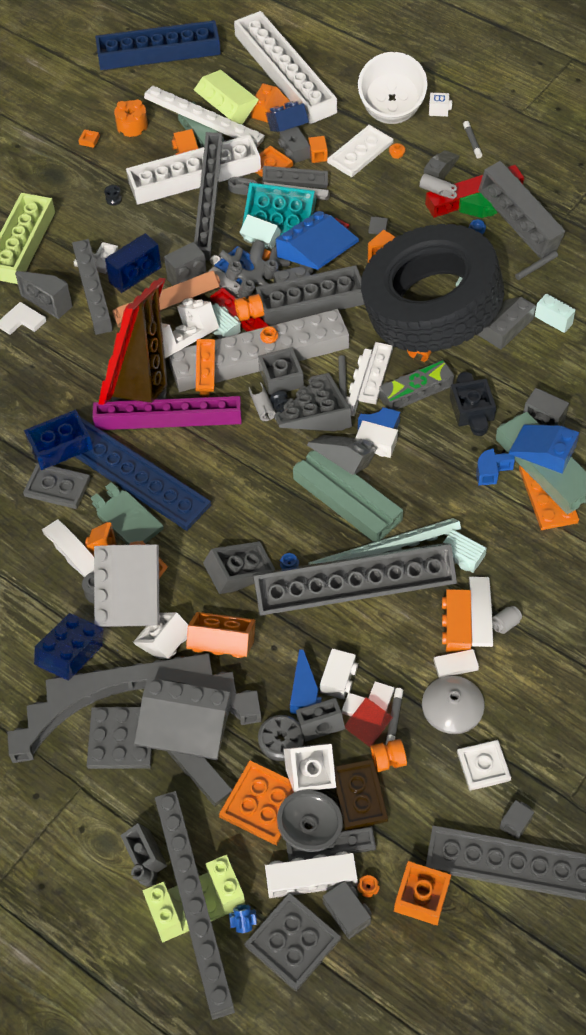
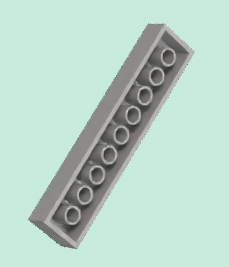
M335 309L272 325L271 327L275 328L278 332V339L274 343H264L261 340L260 333L264 328L215 340L214 383L259 372L258 356L293 347L297 360L301 361L348 349L349 333L339 310ZM197 345L183 348L169 356L170 367L179 392L196 388Z

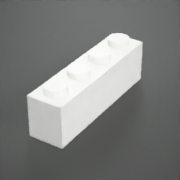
M339 852L335 856L317 855L313 859L295 858L291 862L273 861L269 865H265L269 898L283 897L289 893L291 895L332 890L343 881L348 886H357L353 853Z

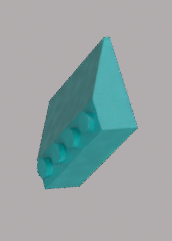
M249 183L243 224L247 215H251L277 225L281 230L280 235L314 214L316 193L312 190Z

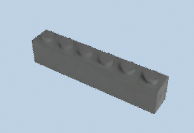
M89 239L72 242L95 335L113 331Z

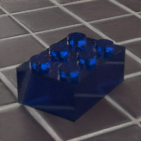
M146 233L105 258L109 282L121 293L162 268L158 244Z
M76 410L24 430L27 443L41 470L93 449L90 435Z
M69 613L35 646L34 665L69 681L102 647L104 628Z

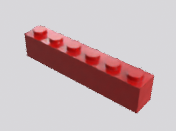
M509 166L508 168L510 172L515 177H517L523 185L524 176L521 174L517 166ZM483 175L453 184L457 187L455 191L457 197L454 199L431 191L427 192L425 205L433 218L459 210L460 198L479 192L478 189Z

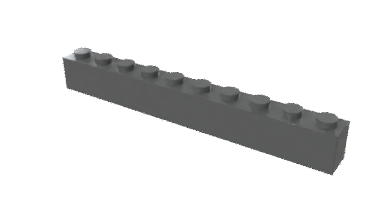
M174 791L157 796L155 801L212 1020L235 1013L177 793Z

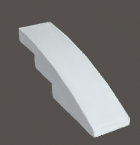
M58 519L42 529L44 535L54 543L56 549L65 556L67 562L83 577L94 572L93 555Z
M469 577L472 646L493 647L489 577Z

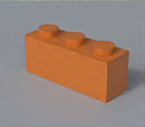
M447 589L446 597H442V609H445L446 614H442V627H446V632H442V644L446 645V652L471 650V590Z

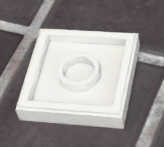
M498 740L457 749L469 791L511 781V776Z

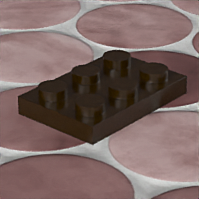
M374 760L334 767L336 792L345 831L388 822Z

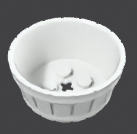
M387 52L375 56L364 66L358 80L359 95L367 111L376 120L387 124L401 123L412 117L423 102L427 91V78L422 66L411 56L400 52ZM389 94H391V95L395 94V95H396V96H395V99H396V100H395V101H394V100L389 101V96H388V95H389Z

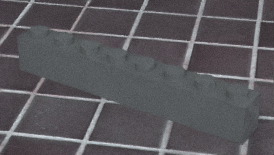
M206 132L194 239V243L204 253L205 260L210 261L212 253L222 153V133Z

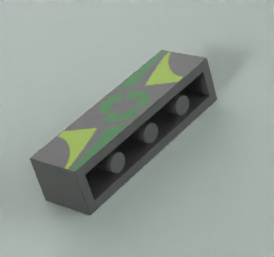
M443 360L432 363L430 366L418 369L413 373L379 386V398L386 408L397 410L450 388L451 384H453L454 375Z

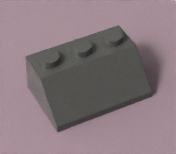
M523 297L505 300L499 312H497V316L493 321L491 320V323L486 328H483V331L478 336L502 350L533 320L536 305Z

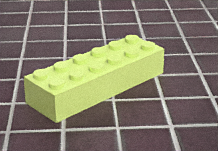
M26 193L20 194L0 232V281L18 284L15 272H26L55 214L52 198Z

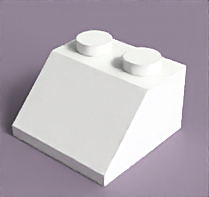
M177 612L159 613V625L146 626L133 643L158 659H169L176 654L178 646L186 641L188 624Z
M332 744L284 749L286 772L294 793L303 790L336 788Z

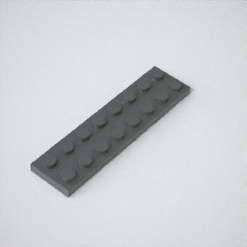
M432 826L426 863L428 868L453 876L586 901V854Z

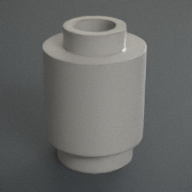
M515 606L506 607L492 617V627L496 632L505 634L520 623L522 614Z

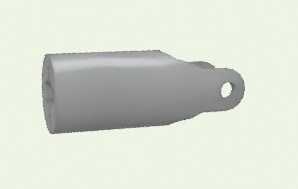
M426 173L422 176L420 188L451 199L457 197L455 192L457 190L456 185Z
M211 268L209 272L213 270L214 274H217L220 279L219 288H224L235 298H239V295L236 294H238L240 285L235 281L229 280L219 268Z
M261 383L262 392L256 395L251 392L249 387L251 398L262 421H269V418L270 420L273 419L276 413L263 384Z

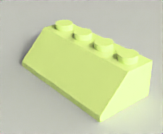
M222 70L203 76L194 89L195 92L226 117L238 124L244 123L259 100Z

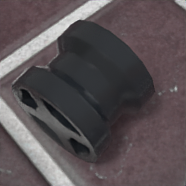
M107 186L104 190L106 203L111 206L120 204L122 196L119 186Z
M277 391L270 396V401L276 413H282L285 410L284 405L288 401V395L285 391Z

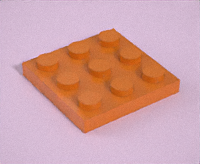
M249 761L221 809L219 818L277 846L282 837L277 826L278 810L281 803L294 793L289 779L253 761Z

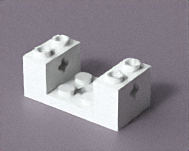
M185 299L181 305L177 306L183 325L176 327V330L173 332L169 324L161 322L165 358L219 328L211 302L203 301L202 299Z

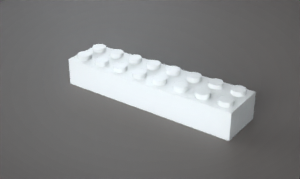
M251 135L222 142L219 182L232 177L254 173L261 169L260 155ZM204 147L126 168L129 185L137 205L199 188Z

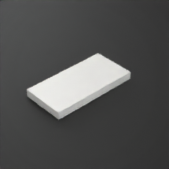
M368 125L332 154L327 161L330 165L353 177L393 144V138Z

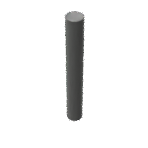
M553 251L515 274L516 279L524 278L558 257V253Z
M341 355L338 357L339 390L346 400L345 356Z

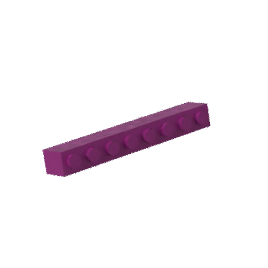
M240 396L154 400L152 403L143 401L107 402L105 405L93 402V421L95 427L100 430L242 424Z

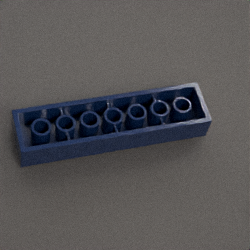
M215 20L95 36L100 70L221 55Z

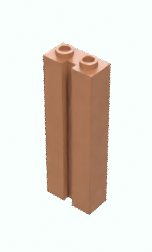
M212 270L162 290L159 299L160 311L181 304L185 299H193L220 287L218 275L214 274ZM128 304L112 311L118 328L121 327L123 312Z

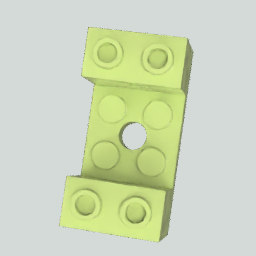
M227 855L206 863L208 873L199 876L211 921L234 912L233 908L238 905H245L244 894ZM161 882L143 890L162 943L189 931L178 886L167 890L165 883Z

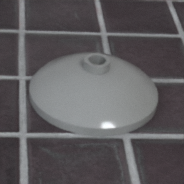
M445 676L433 681L423 695L422 710L425 718L434 728L444 733L461 734L470 731L480 722L484 713L485 704L481 691L474 683L459 676ZM452 696H455V697H457L458 699H457V700H452L451 697H452Z

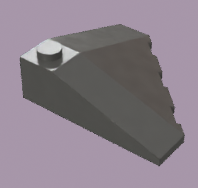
M329 373L312 376L308 380L309 385L307 387L302 386L296 392L298 397L294 401L290 398L284 405L285 410L274 415L279 428L341 431L352 427L350 407Z

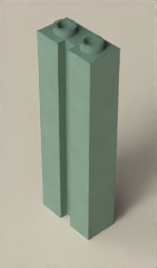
M528 412L515 416L513 420L503 423L497 428L496 441L508 453L523 425H540ZM514 456L516 462L567 515L578 509L580 504H586V471L572 457L562 474Z
M315 450L307 454L306 461L302 460L296 463L293 468V479L373 542L382 540L403 519V510L358 475L350 474Z

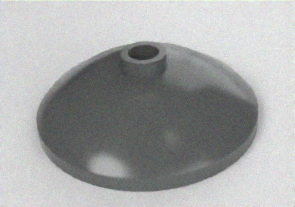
M312 790L298 791L289 795L279 807L277 814L279 832L284 840L296 849L307 852L327 849L336 842L342 830L343 820L340 809L331 798L323 793ZM305 826H309L311 829L308 830V829H305L304 827H305Z

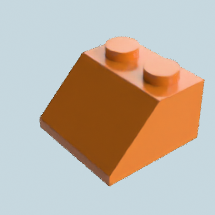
M262 84L255 95L259 100L251 111V118L268 123L266 112H269L272 107L284 106V103L290 101L277 87Z

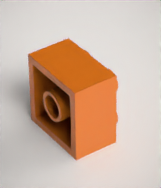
M408 861L395 901L394 912L438 926L451 874Z

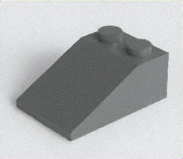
M23 271L15 272L20 294L26 300L57 319H60L72 308L71 296L65 280L53 275Z
M329 435L320 436L307 444V446L352 475L367 468L377 450L370 441L365 439Z
M260 542L213 548L203 562L219 594L235 592L254 584L253 574L275 570Z

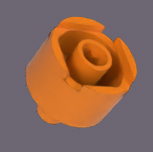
M141 100L119 101L117 103L114 114L119 133L122 132L124 136L134 137L142 134L141 131L144 129L146 131L148 128L146 108Z

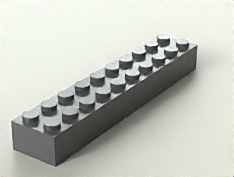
M449 543L253 574L260 616L457 584L452 547Z

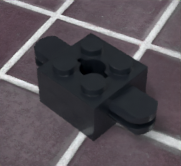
M460 373L456 384H451L450 401L458 427L470 425L474 435L483 436L488 431V422L494 421L496 405L487 379L474 381L471 373Z

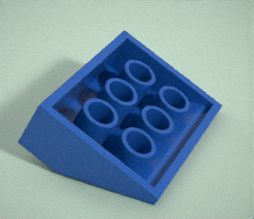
M318 211L276 238L277 257L318 270L359 242V238L331 215Z

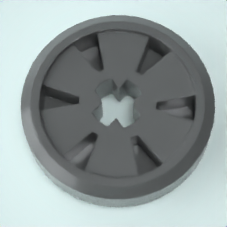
M276 715L267 719L261 725L258 732V743L261 751L268 758L276 761H285L284 749L302 747L304 745V736L297 720L286 715ZM282 734V736H285V740H277L278 735Z

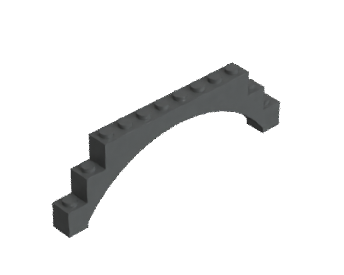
M202 653L191 657H176L166 661L156 660L153 663L147 664L137 663L129 667L119 666L111 670H95L92 673H76L67 677H53L46 680L47 702H35L32 705H27L28 728H16L13 731L7 732L9 756L13 763L34 760V753L42 742L68 717L91 703L108 696L131 690L145 689L147 678L228 691L231 697L229 712L240 720L241 725L262 722L257 691L246 690L236 694L233 672H220L217 675H212L209 654Z

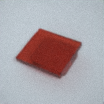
M366 697L345 724V729L371 748V745L375 743L393 717Z

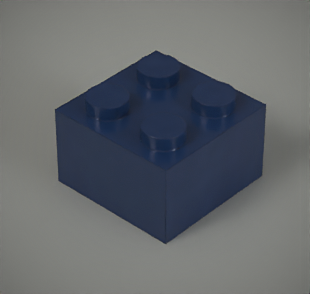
M298 101L284 103V106L272 107L269 112H266L270 131L281 132L309 122L304 103H298Z

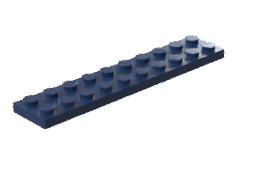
M72 411L66 414L46 433L48 440L186 531L211 506V501Z

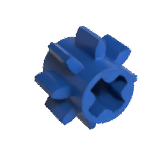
M238 905L233 908L234 913H229L230 927H236V932L238 933L250 932L253 929L252 925L257 924L256 911L250 910L249 905Z

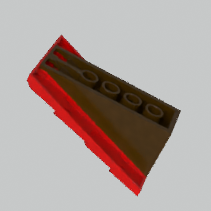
M165 278L154 280L149 288H145L142 294L134 299L133 303H129L123 312L120 332H117L113 355L108 363L106 379L102 381L98 404L105 405L112 397L152 403L167 387L159 303Z

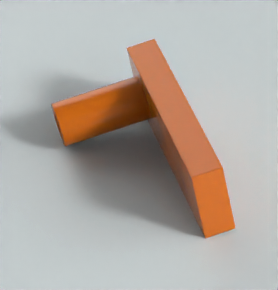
M197 339L196 391H200L202 397H208L210 392H214L215 339Z

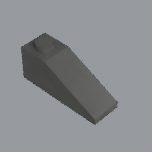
M444 150L430 159L424 168V174L426 173L444 180L459 159V155Z

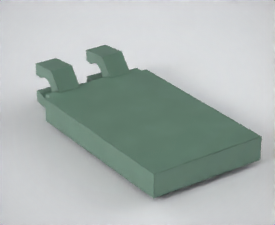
M112 482L105 486L108 490L107 494L111 497L109 501L105 503L103 498L97 493L91 497L92 505L97 509L98 518L104 523H112L114 533L127 545L130 542L143 541L146 544L164 529L163 525L127 491H119Z

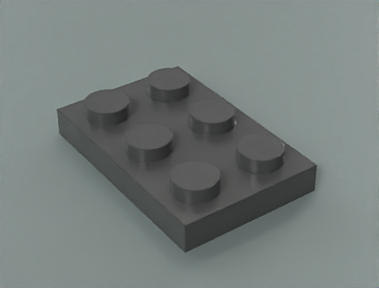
M37 463L23 494L24 497L77 509L89 484L90 475Z

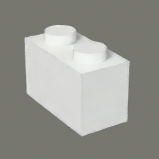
M362 421L356 438L370 441L373 444L372 446L377 448L375 454L391 458L397 443L398 430Z
M336 649L331 650L320 683V693L340 699L345 698L346 692L350 693L353 683L350 679L352 675H356L358 663H355L356 655Z

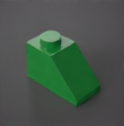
M480 192L460 198L459 212L479 218L497 214L496 209Z

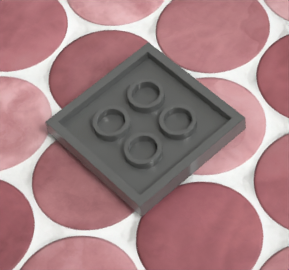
M92 707L87 755L88 769L151 768L152 748L135 746L134 744L139 720L136 710L140 707Z
M289 893L244 945L294 991H297L341 940V936Z

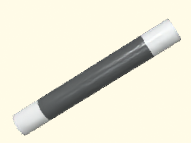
M465 121L463 126L476 158H481L482 153L470 123Z
M401 688L395 689L386 745L388 741L395 740L403 695V689Z

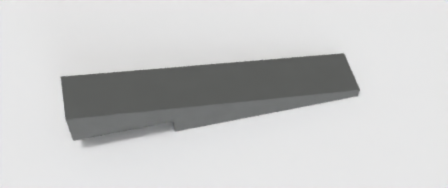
M140 708L136 710V714L138 716L140 714ZM167 751L214 807L230 796L232 789L205 758Z

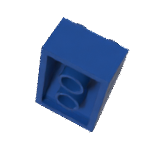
M523 425L509 454L563 474L577 446L579 432L563 426Z

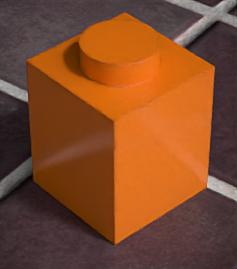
M325 137L308 138L311 162L327 161L328 153Z

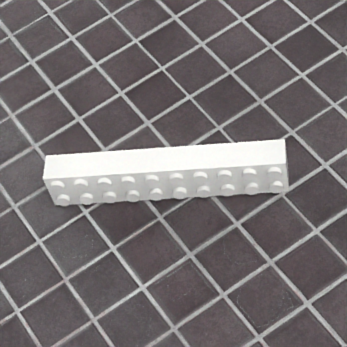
M261 11L234 21L237 39L290 102L298 101V103H304L309 124L337 113V98Z

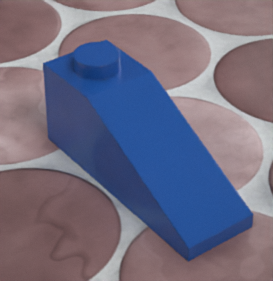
M299 649L290 702L291 714H296V710L321 703V697H318V688L304 650Z

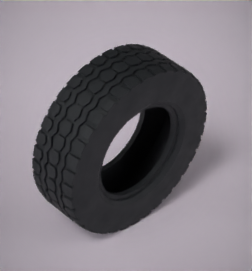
M437 224L436 226L428 225L424 228L419 227L413 231L405 232L403 235H399L386 243L383 248L381 247L376 252V255L372 256L365 267V271H363L361 293L371 324L376 333L385 342L405 351L407 349L411 352H434L460 345L464 341L474 338V335L477 336L481 333L483 328H486L491 323V320H494L502 306L504 282L497 254L486 237L474 229H467L466 226ZM437 274H452L463 278L456 288L442 297L428 301H411L403 298L405 292L413 284L426 277Z

